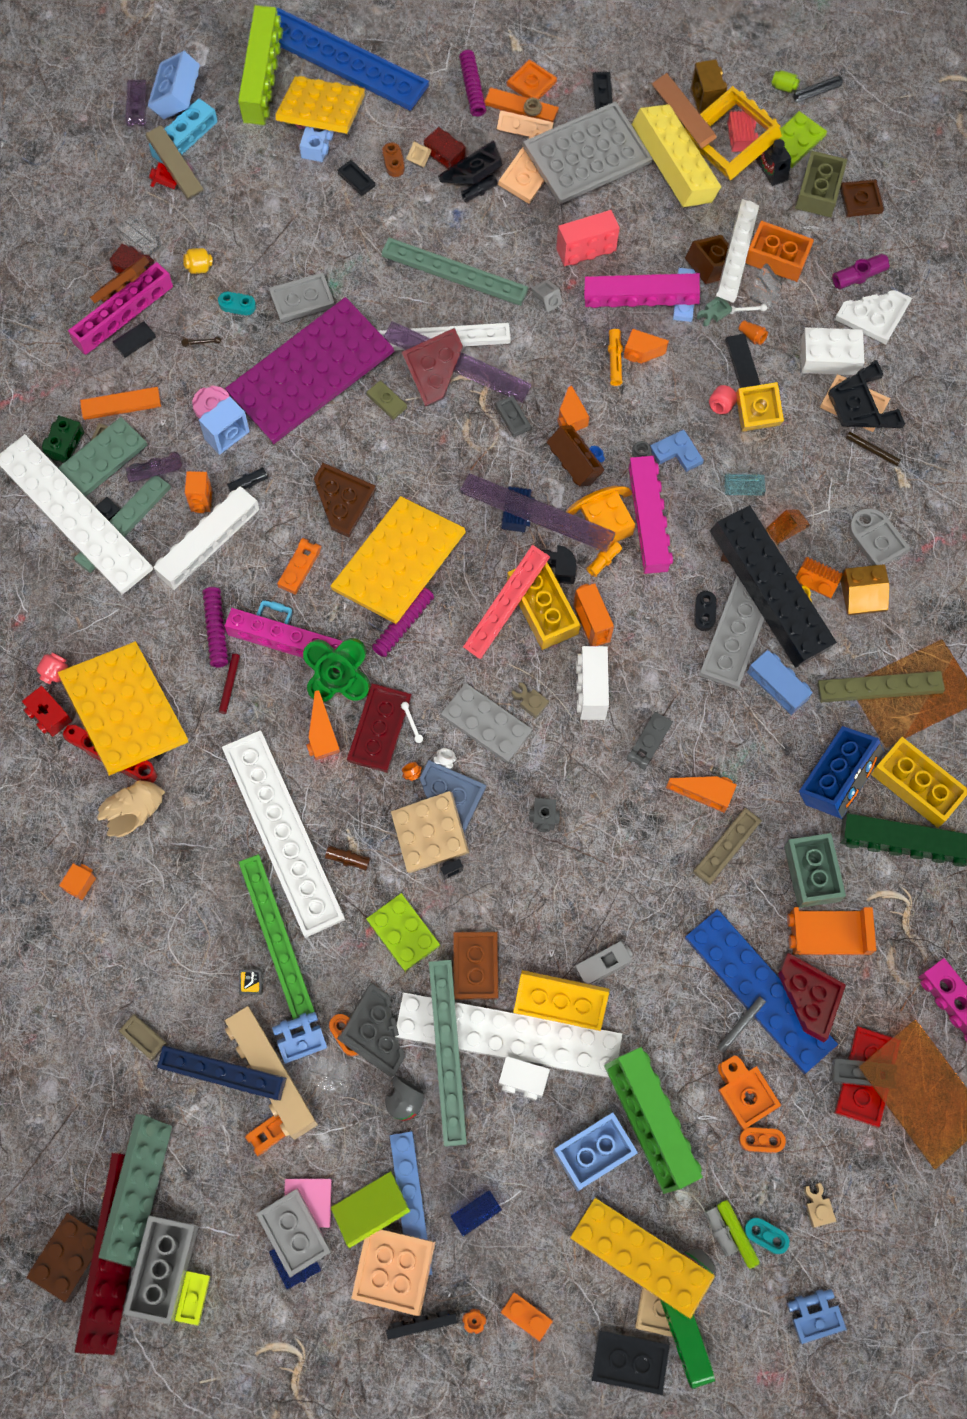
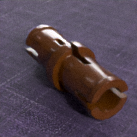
M331 845L328 846L325 859L334 860L342 863L343 866L347 867L349 865L364 871L367 870L370 857L353 853L352 850L348 849L346 851Z

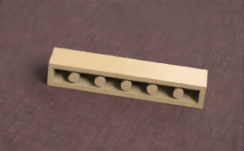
M249 1006L226 1019L225 1022L228 1027L225 1028V1031L231 1041L233 1039L237 1041L239 1046L236 1047V1050L242 1059H247L250 1064L247 1066L248 1068L286 1078L281 1101L270 1099L271 1104L268 1105L275 1117L279 1115L283 1123L280 1124V1127L285 1136L290 1135L295 1140L318 1125Z

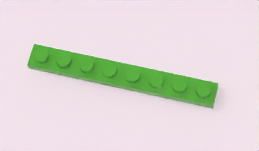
M258 854L239 861L293 1019L299 1018V1015L303 1013L307 1015L315 1012L260 855Z

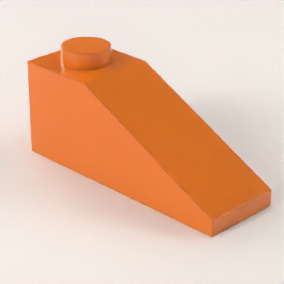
M319 690L315 691L308 737L310 743L306 744L309 755H314L315 760L340 752Z
M726 777L670 778L666 788L725 813L737 784H734L731 779Z

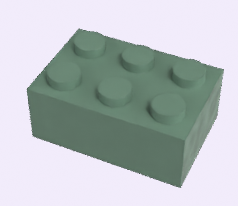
M832 834L795 838L787 841L784 848L797 906L804 908L841 902L846 897Z

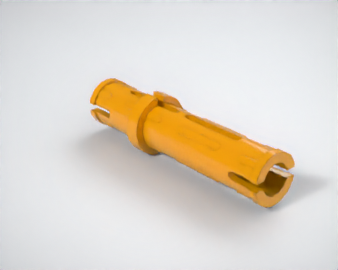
M619 329L609 330L608 352L610 353V384L612 386H620L623 383L621 362L623 346L621 345V331Z

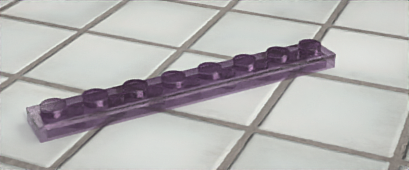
M470 473L460 489L464 495L604 552H607L615 537V532Z

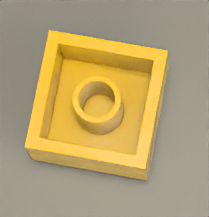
M778 382L739 388L737 390V406L742 432L780 426L783 423L784 418Z

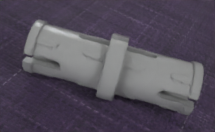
M717 1206L704 1212L703 1214L713 1231L712 1236L713 1238L716 1237L724 1256L727 1257L739 1251L729 1233L730 1228L728 1225H725Z

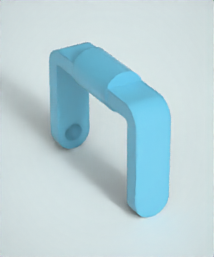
M264 600L261 602L256 615L261 616L264 607H269L279 612H286L288 615L284 624L289 625L293 615L291 608L274 601Z

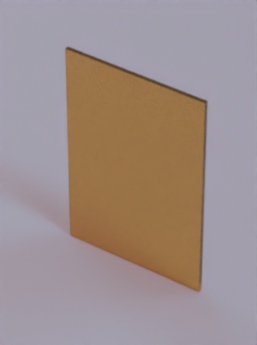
M943 639L864 676L937 671L942 673L945 687L944 693L857 700L886 748L897 743L901 737L906 739L967 709V677Z
M915 1019L860 1065L859 1068L933 1169L936 1170L967 1142V1087Z

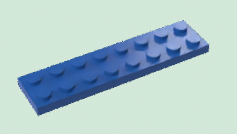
M718 909L685 936L687 942L747 1010L759 996L766 1001L754 1018L803 1074H806L838 1045L830 1034L828 1040L823 1043L803 1031L780 978Z

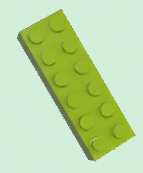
M254 6L238 100L243 123L265 125L266 118H269L270 115L268 104L272 102L271 86L275 85L274 70H277L278 67L276 56L280 54L279 39L283 37V28L280 27L281 17L278 16L276 7Z

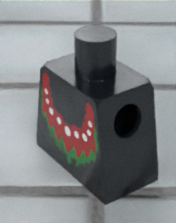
M777 139L774 141V144L756 158V162L771 186L788 181L791 166V156L785 148V142Z

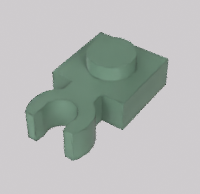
M717 297L706 304L705 310L698 312L697 319L705 317L703 326H708L711 319L718 322L730 314L732 307L723 298Z

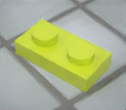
M186 1271L175 1321L193 1325L200 1324L211 1276Z

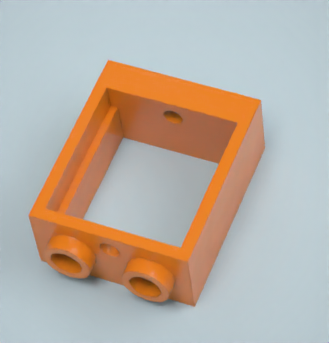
M595 583L580 586L575 592L573 607L590 646L606 644L611 641L614 625Z

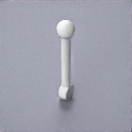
M762 304L761 306L740 308L731 306L732 312L730 314H734L737 311H766L767 305Z
M403 702L401 708L405 710L415 734L414 741L421 743L423 737L419 735L408 709L409 704Z

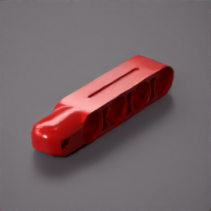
M77 725L66 726L63 731L64 739L85 751L89 756L101 761L94 746L87 747L91 740L86 730ZM147 760L119 771L136 781L141 780L154 783L157 779L155 768ZM144 770H151L147 776H141Z

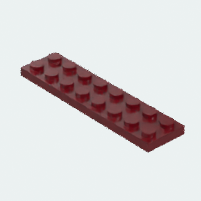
M112 1153L74 1353L115 1355L131 1267L98 1257L125 1154Z

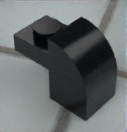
M557 545V552L546 549L541 550L550 556L547 562L550 568H555V578L558 583L574 584L576 576V559L574 554L568 548Z

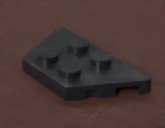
M491 141L439 174L440 182L475 184L487 175L496 172L503 164L495 141Z

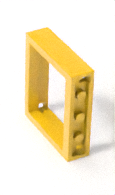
M734 86L700 115L711 126L733 106L738 105L767 131L731 162H728L709 144L700 148L686 130L700 154L730 181L774 144L775 140L782 137L781 126L777 123V120L775 118L771 119L765 109L758 108L753 99L749 100L743 91H738Z

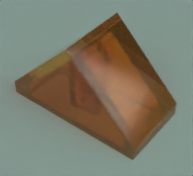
M799 509L785 510L766 528V531L778 545L806 529L810 524Z

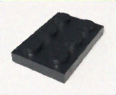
M599 1330L591 1381L663 1395L670 1345Z

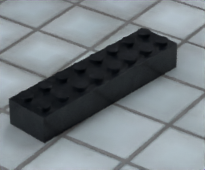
M749 505L717 521L710 530V533L794 667L797 668L837 643L752 507Z

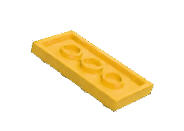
M522 970L513 1013L601 1031L609 988Z

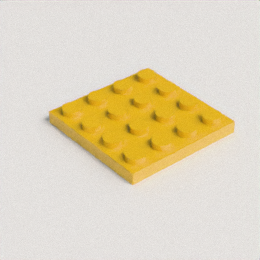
M295 76L276 112V121L347 134L365 96V89L358 86L342 85L338 82L330 83L321 79L314 80L304 76Z

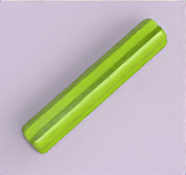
M722 1201L717 1205V1208L726 1226H729V1232L749 1269L754 1268L760 1264V1261L729 1201Z

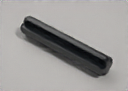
M838 75L795 91L793 98L795 102H800L842 86L843 79Z

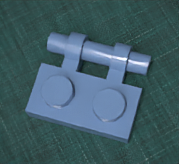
M315 1012L307 1015L306 1013L300 1014L299 1018L288 1022L284 1020L279 1025L272 1027L275 1036L284 1033L285 1038L277 1040L284 1064L327 1048L320 1025L311 1028L309 1024L318 1020ZM303 1026L304 1031L291 1034L290 1030Z
M820 1289L814 1291L812 1295L806 1297L801 1295L795 1297L794 1301L787 1302L789 1312L799 1310L801 1317L792 1319L800 1344L846 1330L839 1306H828L827 1300L834 1298L832 1289L825 1291ZM819 1304L820 1311L809 1314L807 1307Z

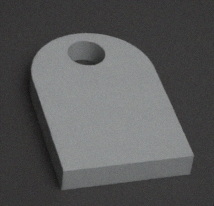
M863 509L857 512L850 522L849 531L852 539L872 565H886L906 554L911 549L886 515L878 510ZM859 518H867L869 520V524L861 523Z

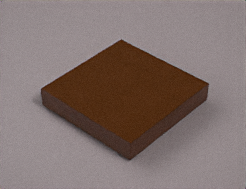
M877 179L841 183L840 192L846 217L883 214L884 207Z

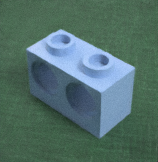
M306 126L300 143L301 158L323 162L324 156L329 151L328 142L333 138V131Z

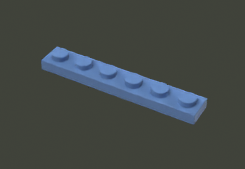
M413 1132L390 1135L395 1178L411 1211L401 1217L403 1234L427 1240ZM430 1266V1270H429V1275H432V1268H431V1266Z

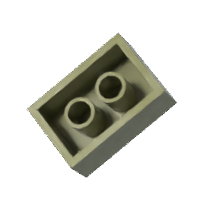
M811 151L795 209L831 218L848 159Z

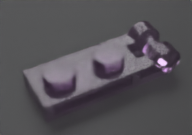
M127 80L126 126H133V124L146 126V80Z
M171 452L168 457L162 459L153 458L146 463L131 464L126 468L129 483L179 470L182 467L180 455L178 452Z

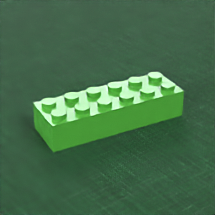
M642 1047L604 1065L663 1194L682 1189L703 1178L701 1166L694 1159L690 1151L691 1145L680 1130V1121L673 1115L670 1108V1100L663 1093L660 1087V1079L653 1072L650 1066V1058L643 1051Z

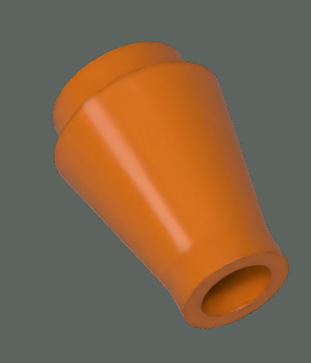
M746 320L742 321L739 326V331L743 334L745 333V336L754 344H763L768 336V331H766L765 327L747 322Z

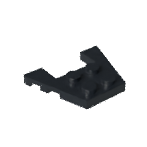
M878 360L871 362L868 367L862 368L857 374L851 378L848 377L829 390L828 395L842 427L903 428L905 426L899 409L879 413L866 384L870 381L882 379L884 374Z

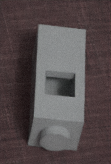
M620 941L575 965L574 972L581 983L593 985L630 965L633 955L627 945L624 946Z

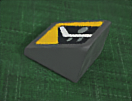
M239 970V994L262 995L263 972L261 970Z

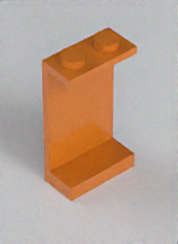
M794 907L790 914L787 915L788 927H791L792 934L789 935V948L793 949V955H872L876 951L873 907H864L861 911H799V907Z

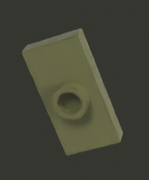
M381 380L366 392L367 396L393 420L407 409V404Z

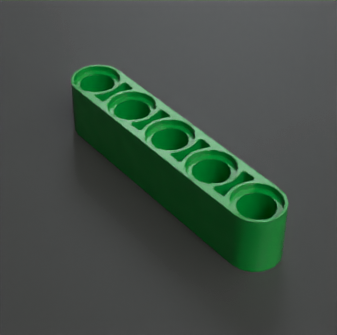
M660 1299L691 1389L693 1390L715 1382L714 1372L694 1314L689 1319Z

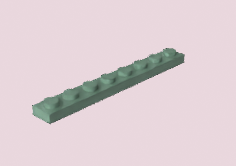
M388 238L381 252L382 257L520 306L528 292V286L392 238Z
M451 960L429 962L443 1142L444 1146L467 1144L452 962Z

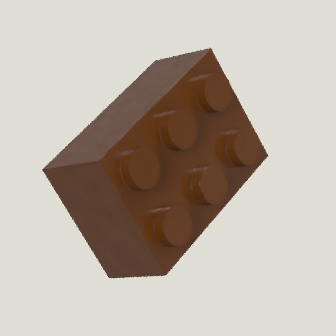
M66 1213L26 1278L64 1303H72L89 1275L97 1229L76 1215Z

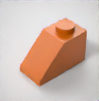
M632 329L625 346L623 358L642 364L666 354L669 340Z
M569 386L560 407L557 422L559 427L573 426L578 431L588 427L589 415L574 388Z

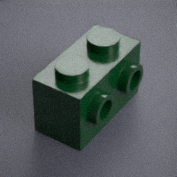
M58 415L56 421L51 425L48 437L42 443V449L47 458L65 463L73 456L84 434L81 423Z

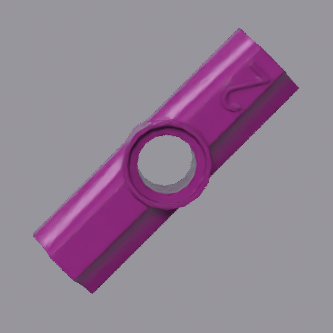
M879 254L867 260L859 259L853 266L833 273V285L836 289L840 290L855 283L863 284L867 278L888 270L890 267L889 259L886 254Z

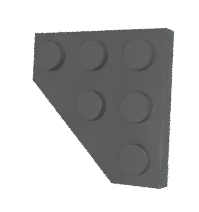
M371 983L337 1039L386 1075L393 1077L405 1056L403 1048L400 1049L398 1038L395 1037L399 1036L395 1018L392 1017L390 997Z

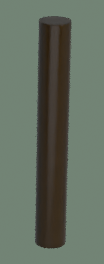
M850 431L846 436V439L891 464L899 465L901 459Z

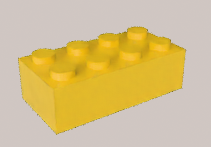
M547 562L518 604L542 650L578 635L580 630V623ZM515 569L507 572V581L509 580Z
M903 737L899 739L871 773L873 777L937 828L949 818L967 796V788Z

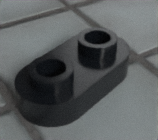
M702 591L695 600L694 624L701 631H709L713 628L716 620V597L710 591ZM707 598L710 602H705L703 599ZM702 617H707L709 620L704 621Z

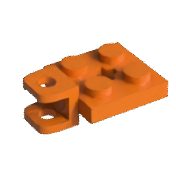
M735 1055L717 1066L718 1073L725 1083V1086L718 1089V1092L742 1130L781 1106L757 1066L748 1071L742 1060ZM729 1065L733 1067V1072L729 1070ZM746 1092L754 1094L753 1104L744 1101Z

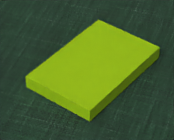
M391 1171L330 1207L345 1243L349 1248L411 1212Z

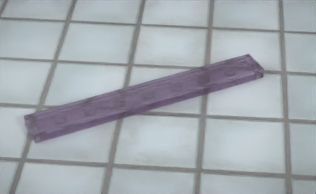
M391 321L384 335V338L389 343L405 350L431 339ZM462 352L454 370L455 373L508 397L513 395L515 400L524 403L532 385Z

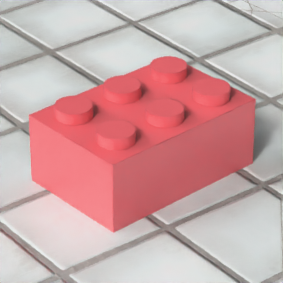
M612 210L558 226L556 250L564 267L616 251L620 227Z

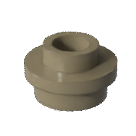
M529 98L524 103V112L527 115L536 116L542 110V105L537 98Z

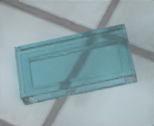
M725 474L724 476L725 495H765V475Z

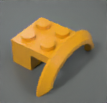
M610 486L592 492L573 503L565 511L561 524L570 521L573 515L581 509L590 526L588 534L597 550L608 546L613 540L618 542L633 535L635 523L619 495L625 498L632 495V491L628 487Z

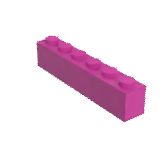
M700 273L585 277V307L699 304Z
M654 456L630 458L628 469L644 574L668 572L670 564H673L672 552H668L670 537L665 532L667 518L662 513V510H664V499L660 498L659 492L662 491L661 481L657 480L659 466L658 463H655Z

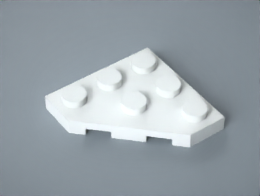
M893 290L880 296L875 294L863 297L862 300L845 301L835 320L853 329L863 330V334L887 344L912 298Z

